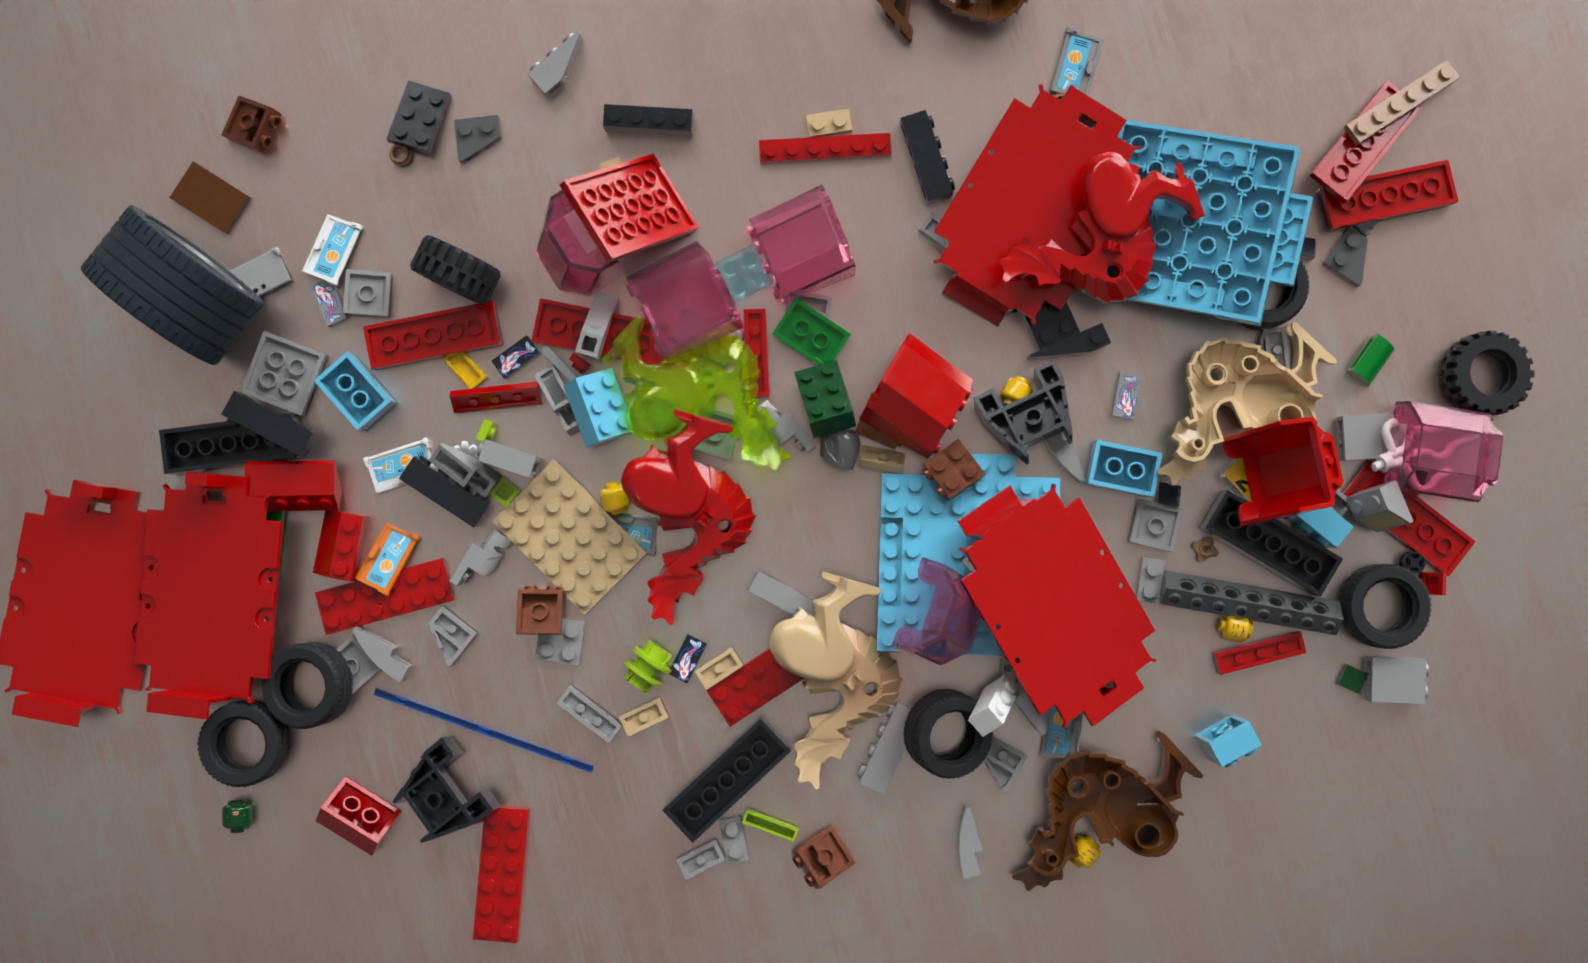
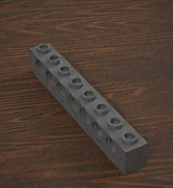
M1165 570L1162 578L1160 601L1163 605L1224 616H1236L1252 621L1337 635L1343 622L1340 601Z

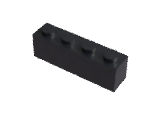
M604 104L603 127L605 132L693 137L694 114L692 109Z
M926 110L901 117L900 126L926 205L952 197L955 185L952 177L948 178L946 172L948 163L945 156L941 157L939 149L942 146L939 137L934 136L932 128H935L932 116L927 115Z
M233 391L221 415L227 417L226 422L235 427L240 425L246 427V433L256 438L261 435L267 439L265 443L277 449L279 446L287 449L285 453L296 459L299 456L307 457L319 435L237 391Z
M422 455L419 458L413 456L399 479L474 528L490 506L487 503L488 498H485L478 492L473 494L468 490V485L463 487L453 481L442 470L432 467L431 462Z

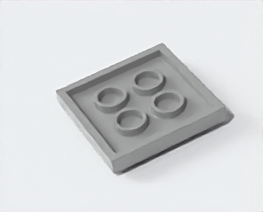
M263 331L240 392L304 416L316 386L314 380L320 375L327 354Z

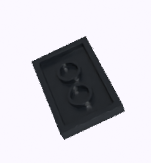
M408 80L386 138L387 141L430 155L451 99V94Z

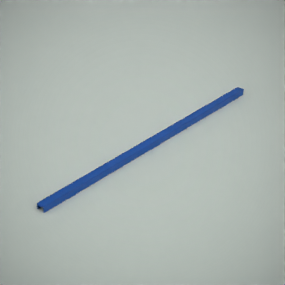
M375 688L373 694L375 696L591 773L593 771L594 765Z

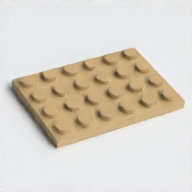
M553 459L512 500L507 508H504L492 520L555 586L559 587V590L564 591V595L584 615L647 554L646 550L608 512L604 511L603 507L556 459Z

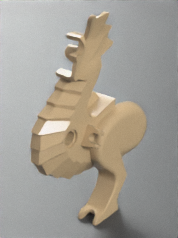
M1293 321L1291 326L1289 324L1286 326L1287 336L1291 339L1293 349L1291 369L1278 363L1274 355L1261 349V345L1244 343L1243 340H1227L1226 337L1213 342L1205 341L1199 351L1193 353L1190 362L1186 364L1187 378H1185V382L1190 391L1188 398L1192 407L1189 409L1191 420L1189 417L1178 421L1173 434L1169 436L1178 445L1177 450L1172 453L1175 458L1156 471L1157 475L1168 476L1170 484L1174 486L1182 478L1190 481L1196 473L1207 471L1208 463L1206 456L1210 453L1213 445L1224 442L1216 419L1217 409L1220 405H1226L1233 409L1242 429H1245V431L1281 420L1312 416L1317 420L1314 409L1317 400L1323 396L1322 394L1314 393L1310 388L1318 384L1316 376L1317 361L1330 365L1338 361L1296 321ZM1211 371L1217 374V381L1211 378Z
M824 571L821 573L822 578L833 584L834 588L828 595L813 601L814 614L805 612L801 607H798L799 611L791 619L782 620L775 625L769 638L770 651L775 660L784 669L806 678L807 681H803L802 685L809 690L810 694L839 691L841 695V701L833 711L808 717L811 728L807 732L805 739L794 744L797 753L794 765L799 768L798 782H811L815 789L820 787V767H825L827 758L833 756L837 759H842L843 752L849 746L850 739L843 733L853 729V725L867 722L868 718L880 717L882 712L888 710L898 697L899 693L897 691L903 680L899 677L898 663L891 658L889 652H877V640L872 634L868 636L859 629H853L840 622V613L845 607L863 596L879 595L882 590L876 586ZM868 684H874V691L870 694H866V686Z

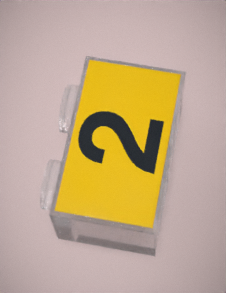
M1233 459L1217 475L1237 496L1247 502H1251L1243 459Z

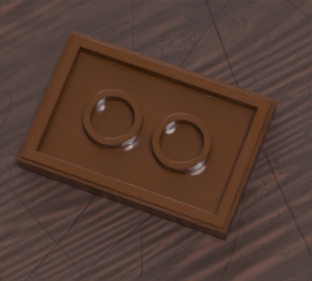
M193 161L169 198L227 234L250 197Z

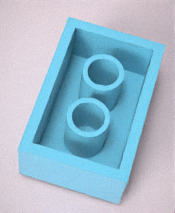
M348 351L314 380L358 431H366L396 404V401L359 359Z
M612 368L575 378L563 386L586 448L623 437L635 430Z
M1095 440L1092 443L1084 484L1144 497H1154L1158 479L1156 471L1160 468L1163 453Z
M1330 507L1283 518L1285 520L1289 518L1295 523L1293 527L1302 534L1306 532L1312 537L1311 540L1325 548H1337L1354 527Z
M1233 714L1194 735L1206 758L1226 768L1236 764L1239 757L1243 755L1247 757L1258 751L1257 748L1262 745L1250 722Z

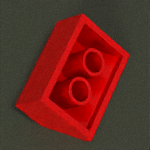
M339 510L325 511L312 573L349 582L357 581L355 577L359 571L370 517Z
M344 777L321 806L316 822L373 856L386 838L401 811L347 777Z

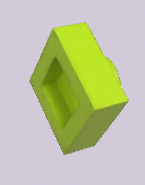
M484 419L475 439L485 442V439L492 441L497 432L495 428L496 423Z
M503 477L489 494L507 508L521 490L507 478Z

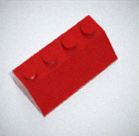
M335 460L245 462V477H249L248 496L264 497L267 493H270L272 496L268 499L267 511L339 510L343 489Z

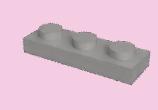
M571 685L556 703L607 743L612 741L623 726Z

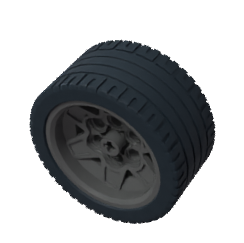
M129 205L119 217V221L115 222L110 232L101 240L102 242L97 245L93 253L89 255L81 266L82 273L117 305L175 346L211 365H217L236 342V339L243 333L244 328H247L252 318L264 306L263 300L220 263L179 233L133 205Z

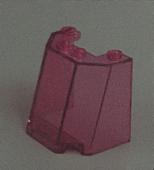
M823 185L817 186L749 219L750 226L747 227L751 239L756 238L757 240L754 242L758 255L763 254L765 262L762 264L766 275L771 274L775 286L771 287L775 299H780L782 304L855 275L856 265L849 250L847 238L831 199L827 196Z
M561 190L550 197L535 253L559 290L590 297L625 275L626 272L618 260L607 263L598 248L586 254L563 217L573 211L574 208Z
M698 241L626 277L628 281L626 288L630 296H635L641 301L643 305L641 312L644 318L651 322L652 327L650 331L656 340L654 348L659 356H663L667 360L744 328L737 306L719 269L715 267L707 249Z
M1413 401L1395 402L1393 412L1395 421L1399 424L1408 425L1402 468H1391L1385 475V483L1396 480L1401 493L1444 501L1479 503L1483 498L1482 493L1489 486H1494L1498 481L1504 436L1494 426L1492 422L1494 419L1491 414Z
M922 557L918 568V576L924 583L936 586L937 588L922 631L911 627H902L896 632L892 646L899 652L942 666L970 652L981 616L960 582L964 576L945 564Z

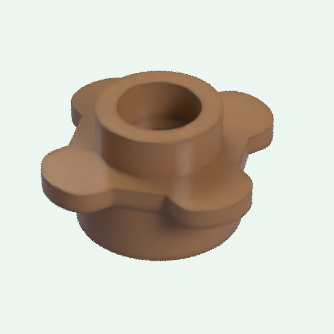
M1206 537L1205 540L1196 541L1193 544L1198 560L1201 562H1205L1210 557H1217L1219 554L1218 549L1213 544L1214 539L1212 537Z

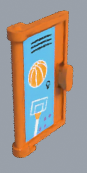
M385 523L355 579L378 590L384 596H389L392 586L420 537Z

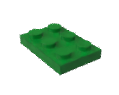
M796 297L772 335L817 365L834 361L851 333Z

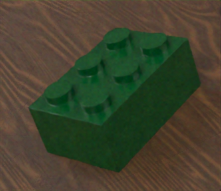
M837 360L794 372L813 438L856 427L854 412Z

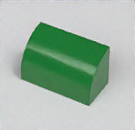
M1379 334L1371 336L1347 373L1369 387L1393 353V345Z

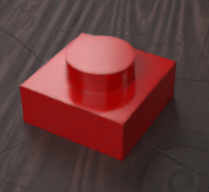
M575 352L569 358L573 362L571 367L581 374L583 371L589 374L594 366Z
M1421 572V580L1424 582L1430 595H1446L1447 573Z

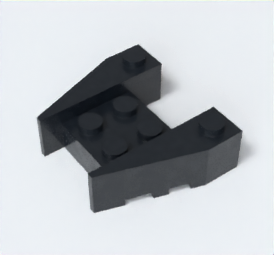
M1044 301L1035 316L1036 324H1032L1031 318L1021 313L1037 349V352L1027 357L1028 360L1087 355L1111 343L1103 323L1080 332L1067 301L1061 310ZM1014 308L1013 311L1008 313V316L1011 317L1021 312Z
M1054 360L1034 369V380L1040 390L1004 407L994 388L973 397L974 407L984 426L1026 465L1029 464V454L1026 449L1061 432H1063L1068 443H1072L1073 433L1065 382Z
M452 736L440 738L423 753L420 762L410 773V777L404 787H401L392 801L394 804L407 801L429 833L420 840L421 843L482 823L502 808L490 790L480 791L467 801L445 769L464 755Z

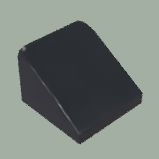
M1304 238L1300 259L1309 261L1315 259L1316 239Z
M1159 481L1155 503L1178 508L1181 486H1172L1170 483Z

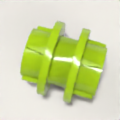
M648 640L643 648L638 646L633 648V651L638 655L635 661L628 658L624 661V664L629 668L623 676L624 679L644 693H647L653 685L661 687L663 683L657 678L661 672L669 675L672 671L667 666L672 655L656 643Z

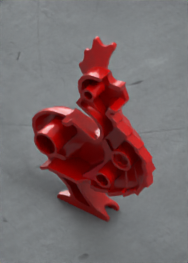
M1103 152L1095 155L1087 163L1081 180L1082 196L1086 210L1078 212L1073 216L1075 222L1071 226V229L1088 247V254L1081 257L1066 252L1052 239L1045 246H1037L1032 240L1024 237L1018 246L1009 248L1007 257L998 260V263L1004 270L1002 281L1007 282L1016 275H1018L1019 280L1028 275H1033L1039 287L1043 284H1053L1055 286L1063 280L1066 283L1071 282L1078 290L1083 289L1092 300L1096 298L1105 304L1122 302L1124 298L1138 296L1137 291L1149 281L1147 276L1153 265L1152 258L1156 243H1153V227H1150L1149 211L1154 200H1167L1184 208L1188 216L1193 220H1199V217L1205 216L1192 178L1186 179L1181 162H1179L1174 170L1175 179H1169L1153 170L1141 180L1140 175H1138L1139 166L1128 163L1120 154ZM1108 267L1115 269L1116 276L1114 278L1108 276Z
M677 409L673 410L674 415L685 422L686 425L681 432L665 438L667 451L657 450L653 445H650L651 449L645 456L632 459L626 465L621 477L622 489L627 498L636 507L659 516L660 518L656 519L655 523L657 526H662L663 531L692 528L694 530L693 541L686 548L662 553L664 566L658 576L647 582L650 588V595L647 601L653 605L652 619L664 618L671 626L674 623V602L679 603L680 596L683 593L695 596L696 589L704 580L703 574L697 571V569L707 565L708 561L719 559L720 555L734 553V549L746 544L745 540L752 532L751 525L756 517L752 513L750 497L745 496L738 483L735 484L725 471L719 472L710 465L706 466L692 459V452L697 445L716 433H730L734 427L728 423ZM721 521H728L726 529H718Z

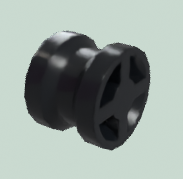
M1404 552L1398 559V565L1416 574L1423 571L1426 561L1419 552Z

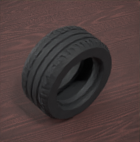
M1299 260L1294 286L1285 285V294L1282 302L1275 309L1264 310L1261 326L1237 323L1247 328L1263 330L1282 325L1295 317L1303 308V305H1305L1310 287L1309 275H1307L1308 272L1305 270L1306 267L1303 265L1302 260Z
M1372 564L1362 567L1346 580L1345 585L1342 587L1343 589L1340 591L1341 595H1339L1340 599L1338 601L1341 602L1342 624L1353 638L1365 645L1383 649H1396L1404 647V645L1407 646L1424 632V628L1427 627V623L1430 620L1431 598L1429 597L1430 594L1427 587L1418 578L1417 574L1399 565ZM1388 581L1395 585L1403 594L1405 613L1401 621L1393 628L1380 631L1373 627L1366 619L1363 610L1364 599L1374 585Z
M306 642L285 647L272 657L270 679H262L264 702L270 713L278 721L291 728L309 729L327 724L338 718L345 711L351 700L350 697L353 691L351 669L348 667V662L342 657V654L335 650V648L330 647V645L320 642ZM303 661L313 664L319 669L324 678V696L319 705L314 709L300 704L291 691L290 680L292 672Z
M939 689L927 693L922 699L920 698L914 704V707L911 708V711H909L903 732L906 750L911 758L926 771L941 778H960L977 769L986 759L993 740V732L982 737L968 721L977 701L953 689ZM947 713H962L966 722V733L960 746L948 754H934L930 744V734L934 724Z
M247 700L229 703L210 714L209 719L204 721L199 732V741L197 742L199 746L198 755L200 756V762L202 761V765L205 767L204 769L216 781L231 787H247L273 776L282 767L281 765L284 764L290 748L289 730H287L288 727L282 724L270 713L265 703L254 700L253 704H249ZM237 719L249 720L257 725L264 735V754L260 761L252 767L239 766L231 761L225 753L223 745L225 731Z

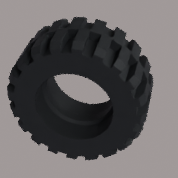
M430 235L422 239L410 263L412 271L480 305L488 303L501 277L500 271L492 265Z
M1482 331L1460 339L1459 342L1454 343L1450 347L1451 351L1447 352L1443 357L1446 363L1441 364L1440 371L1444 372V377H1440V384H1445L1446 389L1443 390L1445 396L1450 395L1452 399L1449 402L1453 406L1459 405V411L1470 413L1471 416L1476 417L1504 414L1508 410L1517 408L1519 402L1525 401L1528 397V394L1525 392L1532 389L1533 383L1530 382V378L1535 377V370L1530 368V365L1534 364L1533 360L1526 356V353L1529 351L1525 346H1519L1520 341L1517 338L1509 339V334L1505 332ZM1483 353L1494 357L1500 364L1503 372L1500 388L1491 395L1479 391L1473 384L1470 375L1473 360L1477 355Z

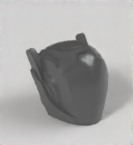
M852 428L820 437V456L824 458L825 462L845 470H852L860 452L861 442L858 434Z

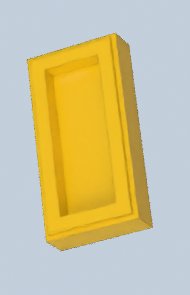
M466 352L446 355L442 359L468 389L478 388L488 379V376Z

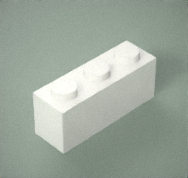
M1004 674L984 688L968 719L982 737L1004 723L1019 692L1015 683Z

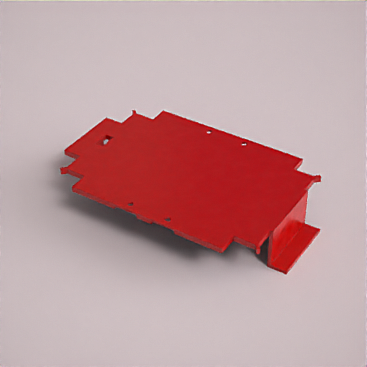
M1043 84L1038 86L1040 92L1031 107H1028L1016 98L1012 100L934 230V233L949 241L940 259L933 260L934 264L940 262L956 272L955 275L951 276L942 293L997 327L1005 314L1013 311L1014 308L1031 318L1032 324H1036L1035 316L1044 301L1061 310L1075 288L1071 282L1066 283L1063 280L1055 286L1053 284H1043L1038 287L1036 278L1033 275H1028L1022 280H1019L1018 275H1016L1007 282H1003L1004 270L998 263V260L1007 257L1009 248L1018 246L1024 237L1032 240L1037 246H1045L1052 239L1066 252L1081 257L1083 253L1087 255L1089 252L1088 247L1071 229L1075 222L1073 216L1078 212L1086 210L1082 196L1081 180L1087 163L1095 155L1103 152L1118 153L1128 162L1133 152L1141 149L1140 146L1134 147L1118 137L1127 121L1126 119L1072 85L1068 87L1061 100L1046 92ZM1080 118L1092 127L1094 126L1093 130L1079 122L1078 119ZM989 150H993L992 155L988 153ZM972 183L973 188H969L968 184Z
M186 472L185 490L171 489L168 484L162 486L165 489L164 510L147 509L143 554L145 556L144 577L141 579L140 594H142L140 617H138L134 663L151 665L149 686L145 689L146 691H151L153 688L167 689L148 693L146 712L207 720L209 719L210 703L231 700V697L246 699L249 704H253L255 702L251 697L253 677L270 679L283 522L266 520L267 503L272 495L267 493L264 497L248 496L249 477ZM210 492L223 493L224 502L210 500Z
M73 480L70 497L53 495L49 489L44 491L47 495L44 515L25 512L16 556L17 563L14 578L11 581L9 591L10 598L6 618H4L0 635V665L13 667L10 685L4 690L6 693L12 689L28 692L27 694L15 696L11 715L79 727L82 711L102 706L113 708L120 714L122 710L119 705L123 688L137 691L142 690L146 665L136 664L134 661L138 617H140L142 594H140L141 579L144 577L145 556L143 554L147 512L136 510L139 492ZM95 502L110 504V513L94 510ZM23 567L26 569L24 573L21 572ZM15 605L18 606L16 611L13 608Z
M1051 484L1050 491L1037 500L1035 498L1018 499L1011 485H1009L957 521L966 538H980L966 549L959 548V551L965 552L975 569L962 578L960 582L981 618L988 625L1001 652L1006 656L1015 671L1018 681L1038 715H1042L1055 706L1063 719L1062 727L1068 728L1069 721L1081 712L1084 713L1090 725L1095 726L1144 689L1135 672L1150 661L1156 662V659L1150 657L1142 643V640L1152 634L1155 629L1080 498L1075 499L1064 507L1055 491L1056 484ZM997 624L1000 626L998 630L996 629ZM1016 658H1019V663L1015 662ZM1110 681H1113V688L1104 687Z

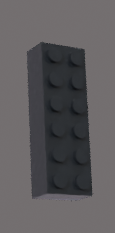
M282 414L300 424L298 414ZM226 421L159 430L164 474L168 475L245 466V462L285 461L296 458L285 453L287 449L281 446L277 449L265 443L267 439L261 435L256 438L246 433V427L242 425L235 427Z
M1221 490L1200 529L1310 595L1321 597L1343 558L1278 519L1241 526L1238 509L1242 503L1247 501L1229 490Z
M760 716L663 807L662 811L693 843L791 752V747Z

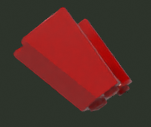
M908 333L859 419L928 459L932 453L936 454L943 444L939 441L947 429L951 430L955 425L957 418L954 416L957 411L962 412L968 402L967 399L973 391L970 387L974 380Z
M1313 416L1281 420L1224 437L1222 444L1225 454L1231 459H1243L1252 500L1239 506L1238 516L1241 526L1334 506L1336 501L1334 498L1338 488L1342 487L1344 482L1335 441L1329 432H1324L1317 426L1318 421Z

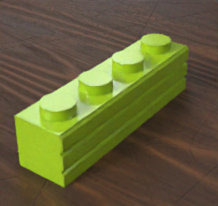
M748 808L742 820L743 824L782 837L791 842L795 841L799 830L797 826Z

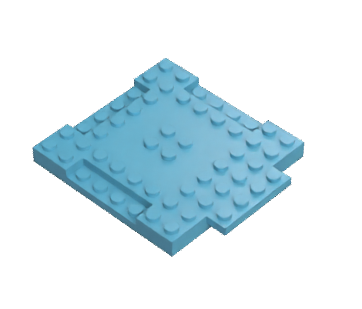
M1127 120L1118 137L1134 147H1141V149L1133 152L1128 163L1139 166L1138 175H1140V179L1143 180L1153 170L1169 179H1175V166L1181 162L1186 179L1192 178L1205 216L1199 217V220H1193L1188 216L1184 208L1167 200H1154L1149 211L1150 227H1153V243H1156L1152 258L1153 265L1147 276L1149 281L1137 291L1138 296L1124 298V301L1130 300L1261 326L1270 283L1294 286L1312 208L1313 197L1291 193L1301 153L1300 147ZM1108 267L1107 274L1114 278L1116 271L1113 267Z
M971 454L985 472V476L949 501L946 497L943 499L935 489L937 484L933 479L929 481L924 474L882 473L879 589L882 591L878 596L877 652L1005 656L997 645L996 639L988 625L981 618L960 582L962 578L971 572L962 564L961 561L967 555L965 552L959 551V548L966 549L980 538H966L957 521L1009 485H1011L1018 499L1035 498L1037 500L1050 491L1051 484H1056L1055 491L1060 498V478L1015 477L1016 455ZM999 624L996 625V629L998 630L1000 628Z

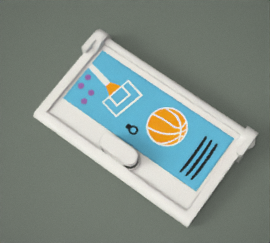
M327 214L302 272L325 280L333 286H338V280L359 233L363 230V226Z
M427 437L370 457H364L366 468L369 469L377 494L407 485L399 477L413 456L419 458L422 455L430 459L432 456L431 446Z

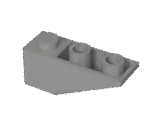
M578 31L567 35L562 45L558 48H552L541 63L536 62L530 68L528 73L530 79L547 98H550L566 82L582 42V37Z
M600 291L596 292L575 351L577 354L600 361L619 297Z

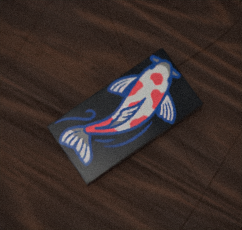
M526 335L494 358L492 363L503 378L506 379L541 353Z
M687 634L670 668L672 671L669 675L688 683L707 643Z

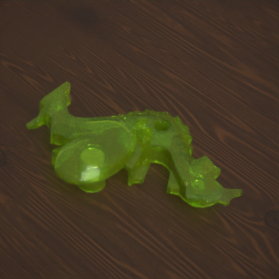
M638 314L613 341V348L601 359L602 362L607 363L620 356L623 361L622 378L624 382L636 385L632 392L625 393L627 403L625 421L630 431L638 438L645 440L660 439L669 436L680 428L685 422L674 415V409L711 419L718 398L725 397L734 405V417L731 425L734 429L729 433V436L741 438L744 443L742 448L743 460H752L758 467L769 465L774 471H777L783 460L792 458L790 453L777 447L779 441L770 435L771 430L778 423L772 419L767 408L762 407L758 411L759 400L756 399L759 385L756 383L760 374L758 356L753 354L748 343L745 345L737 334L733 337L717 332V335L700 336V339L683 342V347L670 353L671 356L660 364L649 365L642 361L640 354L639 335L644 328L645 322L642 316ZM733 363L735 370L731 373H726L723 370L725 364Z

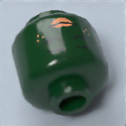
M246 800L228 801L227 805L223 806L222 825L224 828L230 829V833H242L244 828L251 826L252 806L246 803Z

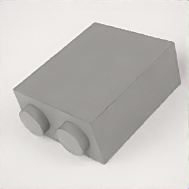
M1396 413L1336 417L1339 461L1376 459L1377 456L1388 452L1382 438V426L1386 421L1396 418ZM1400 423L1391 429V435L1396 448L1401 446L1397 436Z
M486 439L484 443L479 445L477 451L478 461L532 479L537 476L542 462V458Z
M1366 656V673L1368 675L1365 679V700L1383 703L1425 704V699L1428 698L1426 677L1429 675V665L1426 664L1427 660L1421 658Z

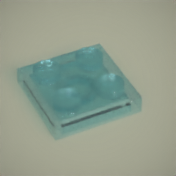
M755 243L715 262L734 302L774 284Z

